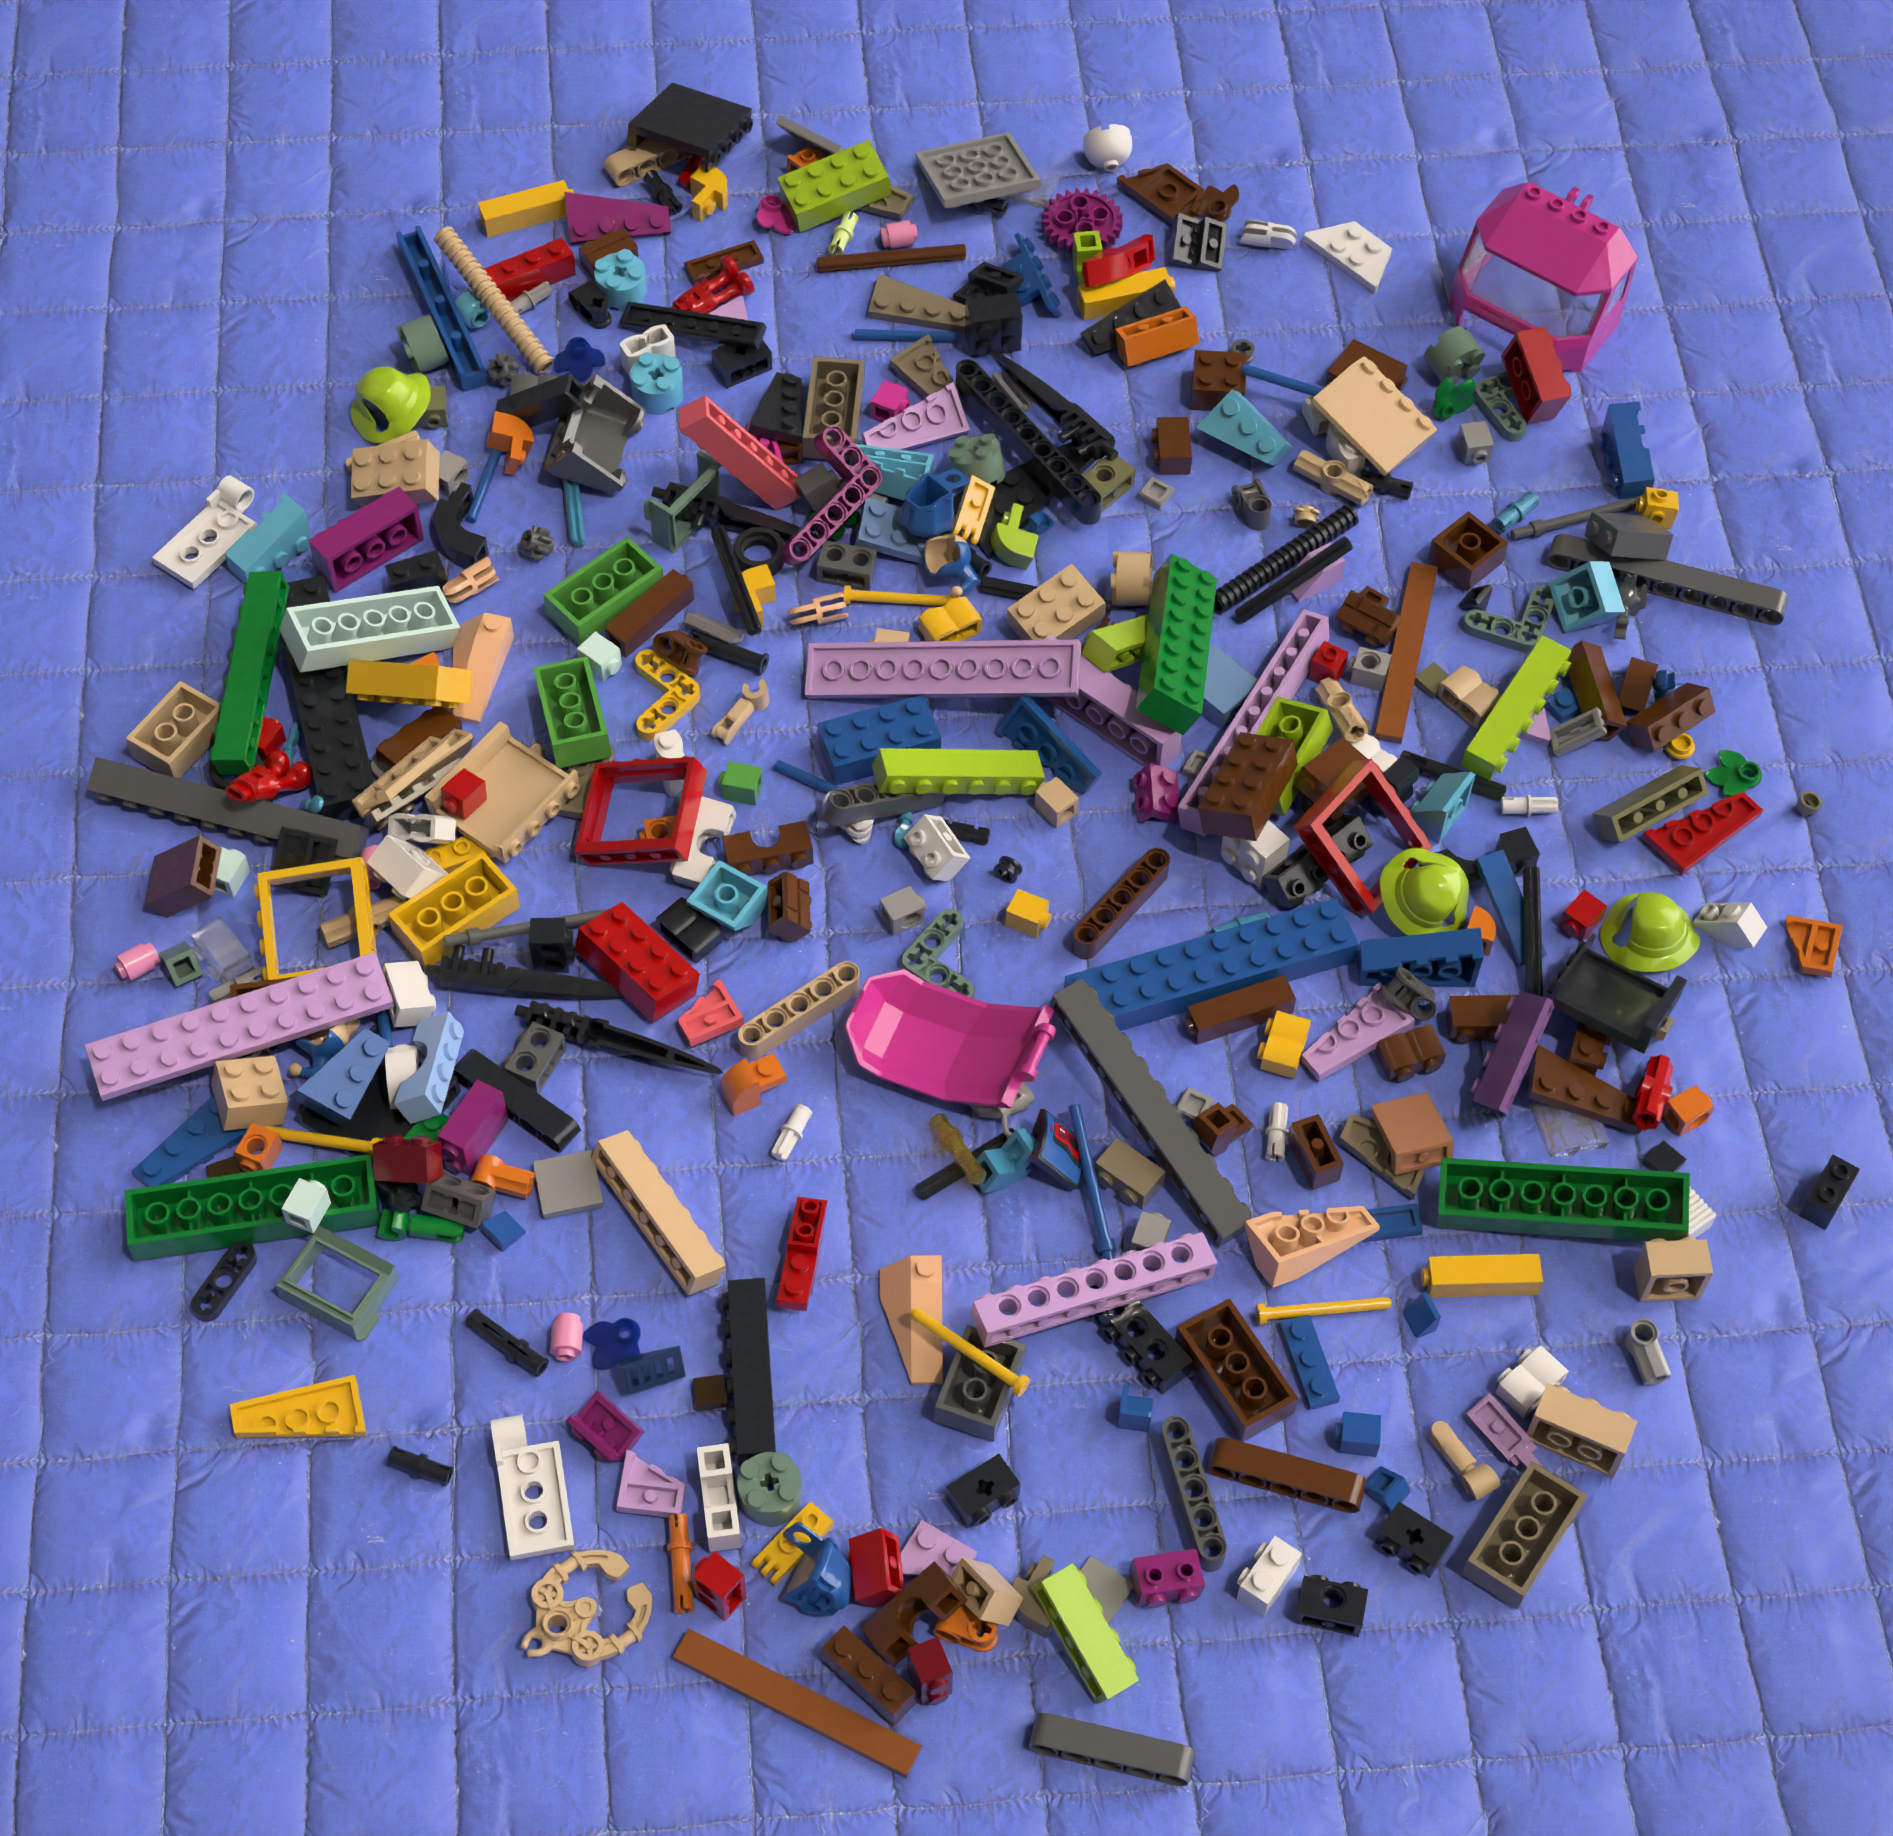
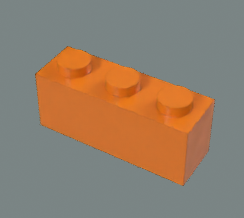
M1187 306L1115 329L1119 357L1128 367L1141 365L1143 362L1154 358H1163L1167 354L1176 351H1185L1199 344L1196 316Z

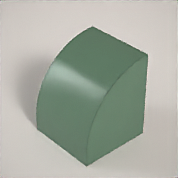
M186 941L159 953L176 987L203 975L194 952Z

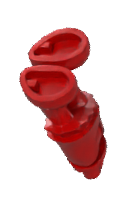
M726 255L720 261L721 272L710 281H707L706 277H704L701 283L697 281L694 286L680 295L677 300L673 301L670 308L708 314L715 310L717 305L738 296L751 295L755 289L750 277L745 272L739 273L734 259L730 255ZM725 286H728L727 288L723 289L722 291H720V292H718V293L712 295V293H714L715 291H717V290H719V289H721V288H723V287H725Z
M277 749L267 755L265 766L257 765L252 767L248 772L232 780L230 786L226 787L225 793L228 797L238 802L252 803L263 799L272 800L277 792L298 791L308 787L313 780V772L310 765L304 761L296 762L290 767L287 754L283 750Z

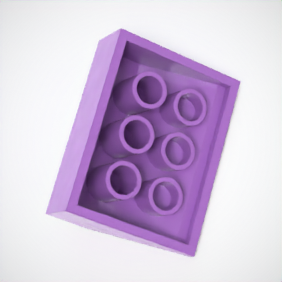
M1522 991L1519 992L1518 997L1512 995L1506 1008V1012L1510 1013L1506 1024L1500 1023L1494 1039L1498 1040L1494 1052L1488 1050L1482 1066L1486 1068L1483 1078L1477 1077L1470 1094L1475 1095L1473 1102L1505 1116L1508 1115L1554 1009L1553 1000Z

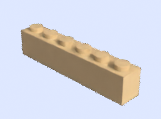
M629 1130L599 1140L591 1160L686 1294L689 1296L718 1284L726 1266L721 1255L713 1249L705 1233L698 1228L691 1218L688 1209L682 1206L675 1196L672 1187L664 1181L658 1172L657 1166L649 1160L642 1150L639 1141L634 1139Z

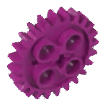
M1075 188V192L1072 194L1069 190H1065V196L1057 193L1056 200L1049 199V205H1045L1044 212H1042V230H1044L1045 238L1050 237L1049 243H1057V250L1065 247L1066 254L1073 250V234L1075 232L1099 230L1102 249L1106 250L1108 249V244L1115 245V239L1120 238L1123 214L1119 213L1120 206H1114V199L1107 201V194L1098 196V190L1091 194L1088 188H1085L1084 192L1080 193L1079 189Z

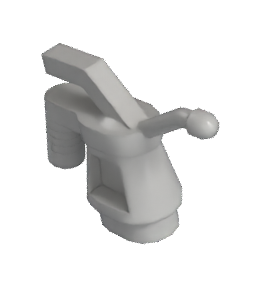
M1022 1082L1011 1108L991 1106L986 1108L981 1105L969 1104V1106L980 1117L999 1118L1002 1120L1003 1133L1009 1139L1013 1133L1009 1132L1007 1118L1010 1115L1028 1109L1030 1104L1035 1101V1097L1030 1088Z

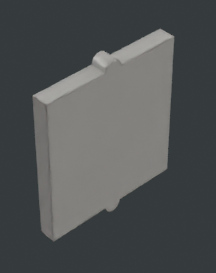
M1090 1556L1081 1571L1087 1581L1086 1587L1092 1597L1100 1602L1103 1608V1617L1109 1625L1133 1591V1584L1117 1573L1115 1567L1110 1568L1093 1556Z

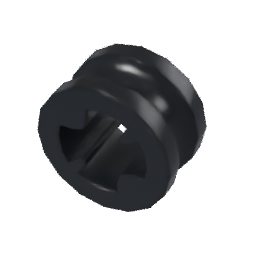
M1002 856L999 859V863L994 867L995 875L1000 880L1010 884L1017 881L1018 875L1023 870L1018 861L1008 856Z

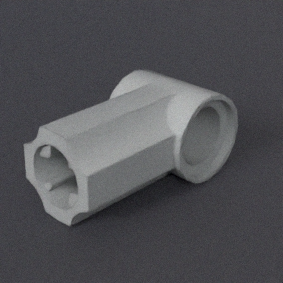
M1638 1319L1632 1324L1625 1335V1348L1633 1355L1644 1385L1660 1384L1669 1379L1671 1373L1657 1340L1658 1328L1648 1319ZM1635 1333L1644 1335L1647 1341L1639 1340Z

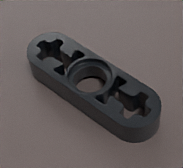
M247 1241L233 1243L191 1301V1307L197 1319L203 1322L217 1319L257 1262V1255L251 1243ZM246 1252L248 1258H241L238 1261L236 1255H243ZM220 1276H232L233 1281L229 1286L221 1288L216 1285V1281ZM211 1301L213 1307L202 1310L200 1305L202 1303L208 1304Z

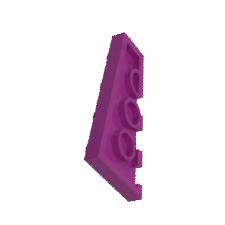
M564 192L571 244L594 241L603 237L609 231H616L624 228L630 237L671 233L668 206Z

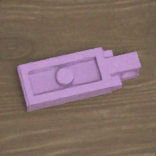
M1488 1393L1466 1413L1505 1458L1516 1467L1521 1462L1528 1467L1531 1461L1543 1467L1532 1454L1537 1449L1533 1440L1491 1393Z

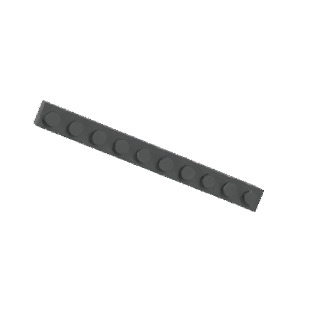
M95 757L87 790L97 792L95 798L112 802L114 797L123 799L122 805L139 809L140 804L149 806L148 812L165 816L166 811L174 812V819L190 823L192 817L201 819V826L217 830L219 824L228 827V833L243 837L245 831L255 834V840L271 843L272 838L279 840L281 826L338 839L335 861L360 857L362 850L365 848L370 828L264 800L252 803L238 802L228 797L225 790Z
M1082 978L1055 993L1049 1007L1054 1009L1056 1017L1157 1162L1166 1171V1175L1217 1248L1246 1231L1245 1221L1252 1219L1250 1209L1244 1202L1240 1203L1235 1196L1233 1185L1226 1177L1223 1178L1212 1155L1204 1152L1200 1146L1198 1135L1193 1129H1188L1183 1122V1116L1179 1108L1175 1104L1171 1105L1165 1096L1166 1092L1163 1085L1158 1080L1153 1079L1149 1073L1146 1061L1141 1056L1138 1057L1127 1034L1121 1033L1115 1025L1113 1014L1109 1009H1104L1098 1001L1099 997L1094 987L1087 985Z

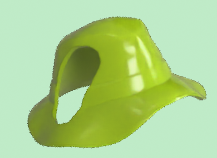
M388 366L369 370L360 378L356 385V398L353 400L350 409L351 420L357 432L365 440L373 443L382 444L410 432L424 414L430 401L431 390L427 377L422 373L406 375ZM364 399L375 404L386 415L389 421L387 430L381 433L376 431V422L366 408Z
M1411 848L1397 854L1382 870L1380 890L1385 910L1391 921L1407 936L1461 929L1467 914L1469 884L1466 874L1454 860L1425 849ZM1410 858L1417 860L1421 865H1427L1412 869L1404 868L1405 863ZM1452 911L1454 917L1453 924L1443 927L1444 920Z
M1656 892L1633 893L1620 898L1608 911L1600 929V941L1606 954L1612 961L1633 971L1660 972L1674 969L1688 961L1700 946V936L1695 931L1688 914L1671 898ZM1633 909L1630 939L1626 946L1619 947L1612 941V938L1622 930L1630 911Z

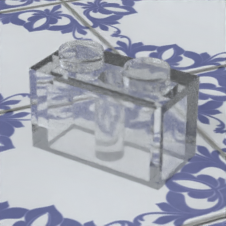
M221 917L190 934L194 944L191 947L194 955L199 962L204 960L208 965L206 970L214 982L219 980L221 984L232 980L234 975L239 977L255 969L251 955Z

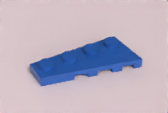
M1021 696L995 730L1001 737L1006 735L1013 740V745L1019 750H1037L1041 765L1051 767L1055 770L1057 777L1081 794L1088 792L1103 774L1031 697Z
M213 1095L132 1170V1174L146 1187L174 1183L189 1174L191 1168L200 1163L206 1164L214 1159L213 1155L228 1146L232 1148L239 1144L240 1139L244 1137L248 1128L224 1131Z

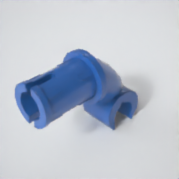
M1660 670L1656 672V678L1652 684L1653 694L1655 697L1662 699L1684 684L1675 682V672L1667 674V670Z

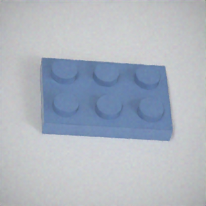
M867 498L863 503L855 545L868 547L884 554L925 565L924 550L926 541L930 538L910 533L909 529L900 524L899 514L902 507Z

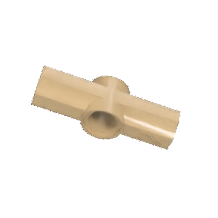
M1302 450L1293 465L1294 471L1319 483L1321 490L1325 494H1340L1361 506L1367 502L1372 493L1373 485L1347 472L1345 465L1341 461H1326L1307 450Z
M1330 677L1320 680V684L1315 688L1316 695L1324 708L1328 710L1332 726L1339 729L1345 740L1352 741L1353 743L1362 741L1365 734L1368 733V728L1354 707L1351 695L1344 692L1337 680H1332Z
M395 895L372 904L375 937L382 932V928L391 925L388 913L405 903V900ZM355 905L349 909L347 914L319 924L329 948L358 938Z

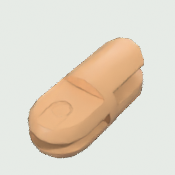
M484 557L459 572V576L447 582L442 588L443 595H446V601L449 603L460 602L470 595L475 596L498 582L500 579L495 575L496 571L491 566L490 558Z
M843 591L812 598L811 604L790 609L788 615L811 610L813 612V615L790 620V623L792 625H799L815 621L817 625L849 618L848 612L823 618L822 613L846 608L845 602L820 606L821 602L844 597Z

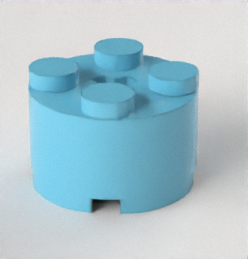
M620 250L617 253L606 255L595 262V284L602 294L607 297L609 301L608 309L614 307L618 308V311H624L628 301L643 303L644 297L647 294L646 270L644 263L637 256L633 255L630 250Z
M648 352L639 356V360L633 364L630 370L632 399L645 408V413L660 415L666 413L667 409L677 408L684 397L682 369L679 360L667 355Z

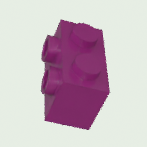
M1196 1549L1133 1558L1129 1569L1137 1607L1147 1605L1148 1608H1158L1164 1606L1167 1602L1179 1600V1603H1190L1201 1596L1205 1587Z

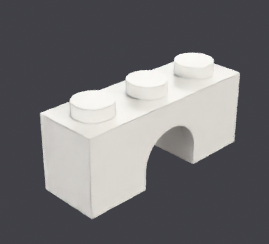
M702 796L688 861L671 862L670 872H672L676 883L696 889L716 864L714 857L702 854L700 849L707 839L713 837L722 839V836L730 834L737 815L733 805Z
M729 1443L697 1447L709 1552L742 1548Z

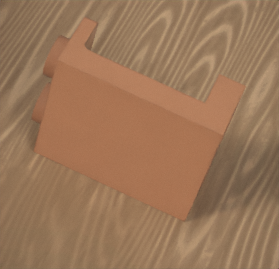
M1428 1092L1371 1105L1370 1121L1376 1123L1391 1153V1168L1395 1175L1441 1165V1158H1453V1139Z

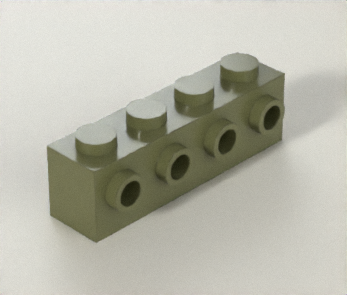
M1680 765L1593 812L1592 815L1600 838L1620 843L1628 840L1640 831L1648 829L1660 820L1673 815L1680 809L1695 803L1700 798L1708 795L1709 792L1701 768Z

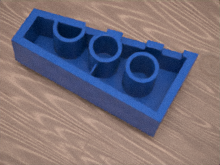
M1481 927L1360 941L1357 953L1359 986H1375L1379 981L1382 985H1388L1395 977V971L1398 967H1402L1430 987H1475L1484 958Z

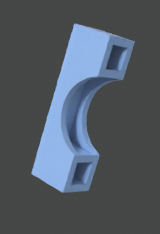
M449 1011L419 1020L413 1042L426 1059L413 1075L400 1083L394 1103L410 1124L441 1115L464 1034L461 1024L454 1019Z

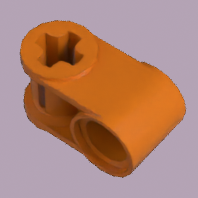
M962 1605L945 1622L938 1618L933 1633L942 1640L960 1644L982 1653L994 1649L998 1641L996 1623L980 1620L965 1605ZM984 1629L988 1630V1633H984L982 1637H978L977 1633H982Z

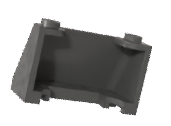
M595 374L582 384L586 388L582 409L559 417L544 463V470L562 479L608 493L621 491L627 482L625 478L626 472L621 468L618 469L627 437L633 433L637 434L644 425L643 417L646 409Z

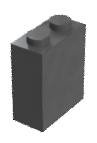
M1592 511L1590 519L1586 524L1584 537L1610 556L1666 560L1673 534L1647 516Z

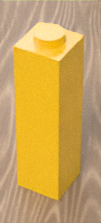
M565 180L479 202L480 221L487 238L567 217L564 192L574 193L573 189H568Z
M1166 267L1138 272L1097 286L1085 287V283L1079 284L1077 288V305L1084 321L1105 317L1166 279L1171 290L1175 292V281L1172 276L1169 277Z
M1539 1254L1433 1256L1428 1258L1426 1268L1421 1269V1283L1423 1287H1427L1430 1298L1538 1295L1543 1283Z

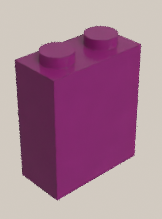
M477 1079L437 1135L438 1141H442L444 1164L450 1171L456 1174L461 1172L470 1177L475 1170L480 1155L487 1153L509 1121L502 1091Z

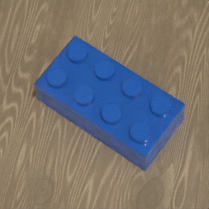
M924 695L817 723L818 744L836 786L873 776L872 764L880 748L941 749V736Z

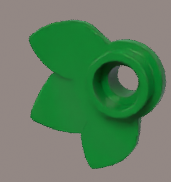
M1448 377L1440 383L1435 392V400L1432 405L1436 418L1446 420L1455 413H1462L1472 406L1476 400L1471 396L1475 390L1473 378H1469L1457 386Z
M1719 750L1718 757L1721 765L1705 773L1708 781L1713 785L1723 787V794L1728 797L1742 791L1745 793L1748 788L1758 786L1762 780L1761 769L1756 763L1746 761L1742 754L1730 750Z

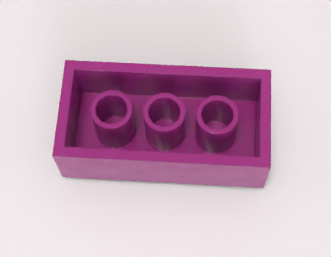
M397 487L390 492H386L372 503L361 507L350 516L339 520L325 531L317 533L313 538L309 539L317 575H324L327 586L334 593H337L423 541L424 536L418 506L400 487Z

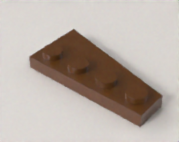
M1537 1046L1531 1062L1527 1098L1636 1134L1642 1131L1636 1127V1123L1632 1119L1637 1099L1542 1046Z

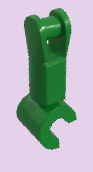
M383 1208L378 1229V1236L381 1239L392 1242L405 1239L407 1231H409L410 1237L438 1239L450 1243H459L465 1237L464 1224L446 1218L412 1214L410 1219L411 1214L409 1212L395 1209V1212Z

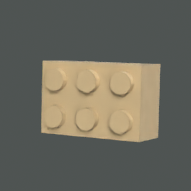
M427 439L353 449L351 499L360 507H363L382 497L386 492L400 487L415 504L437 502L439 500L440 452Z
M1071 563L1007 608V623L1021 640H1046L1050 635L1058 640H1072L1105 617L1106 602Z
M179 681L126 737L132 758L160 774L180 779L215 741L214 728L215 724L219 723L220 703Z
M1547 1383L1527 1434L1535 1445L1614 1478L1625 1456L1638 1421L1631 1419L1628 1414L1622 1411H1612L1602 1407L1596 1400L1576 1396L1563 1386H1553Z

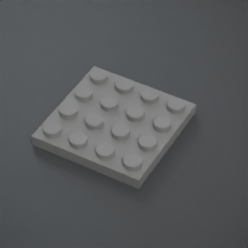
M1010 132L915 152L916 162L945 209L958 208L969 203H981L984 200L996 197L1004 198L1019 192L1027 193L1033 189L1041 188L1039 176Z

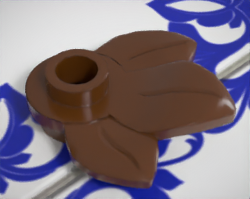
M1234 184L1222 192L1213 186H1208L1196 215L1209 217L1220 222L1227 220L1232 213L1231 208L1239 201L1238 187Z

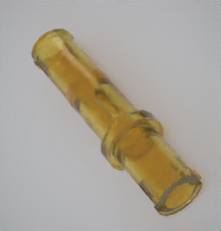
M939 1113L933 1116L929 1124L940 1138L939 1144L941 1147L949 1151L970 1184L974 1183L977 1185L986 1178V1171L964 1143L962 1133L952 1126L945 1114Z

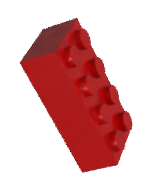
M618 903L578 928L575 951L652 1023L696 996L700 973L625 903Z

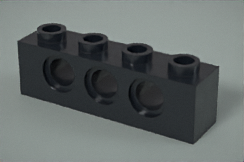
M1092 1285L1090 1287L1093 1289H1099V1287H1097L1096 1285ZM1140 1301L1113 1308L1122 1312L1119 1315H1112L1106 1310L1087 1316L1092 1321L1096 1320L1102 1326V1331L1111 1343L1116 1342L1123 1350L1122 1353L1125 1359L1133 1366L1136 1364L1143 1372V1378L1152 1388L1156 1387L1162 1395L1191 1373L1192 1358ZM1137 1331L1141 1333L1142 1336L1134 1338L1131 1337L1128 1334V1332ZM1151 1353L1159 1354L1162 1357V1359L1153 1360L1149 1358L1148 1355Z

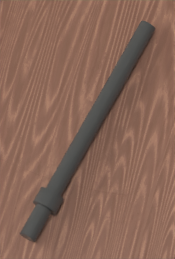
M1643 495L1545 521L1541 519L1531 521L1527 526L1511 529L1510 535L1513 540L1530 535L1537 537L1544 535L1549 530L1587 521L1590 519L1592 511L1617 513L1636 508L1638 497H1643Z
M608 909L554 918H566L567 927L583 925ZM530 921L486 929H479V927L468 928L465 932L444 935L445 947L461 944L473 946L479 945L481 941L528 934L530 931Z

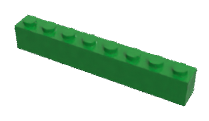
M282 571L249 572L248 582L243 587L244 601L243 606L239 607L240 621L238 629L234 631L235 645L233 652L229 655V674L224 679V699L220 700L219 723H216L214 728L215 743L209 753L210 762L214 764L220 775H242L255 765L281 633L279 629L284 617L290 588Z

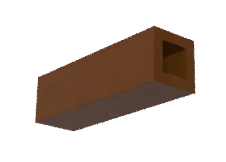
M672 569L604 627L606 639L619 647L621 655L627 658L694 600L691 579Z
M1581 640L1570 649L1572 651L1568 661L1572 664L1568 673L1581 713L1583 714L1596 707L1602 712L1601 718L1605 723L1603 727L1606 728L1607 734L1599 739L1610 741L1628 725L1601 646Z
M1285 975L1188 1006L1186 1019L1183 1020L1184 1029L1188 1036L1192 1035L1196 1045L1265 1023L1269 1018L1274 1019L1277 1011L1292 1014L1296 997Z

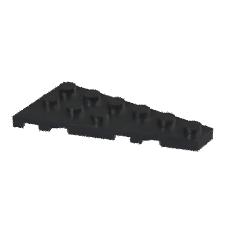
M1077 439L1058 447L1057 449L1081 474L1095 462L1093 454L1090 456L1085 454L1081 458L1075 455L1074 449L1078 447ZM1025 463L1006 471L1005 478L997 484V480L990 483V485L995 487L980 538L977 542V545L989 560L995 555L991 545V534L997 523L1001 522L1004 511L1009 512L1013 503L1023 505L1018 528L1023 529L1028 524L1029 516L1041 512L1055 496ZM964 491L953 497L955 516L957 515Z

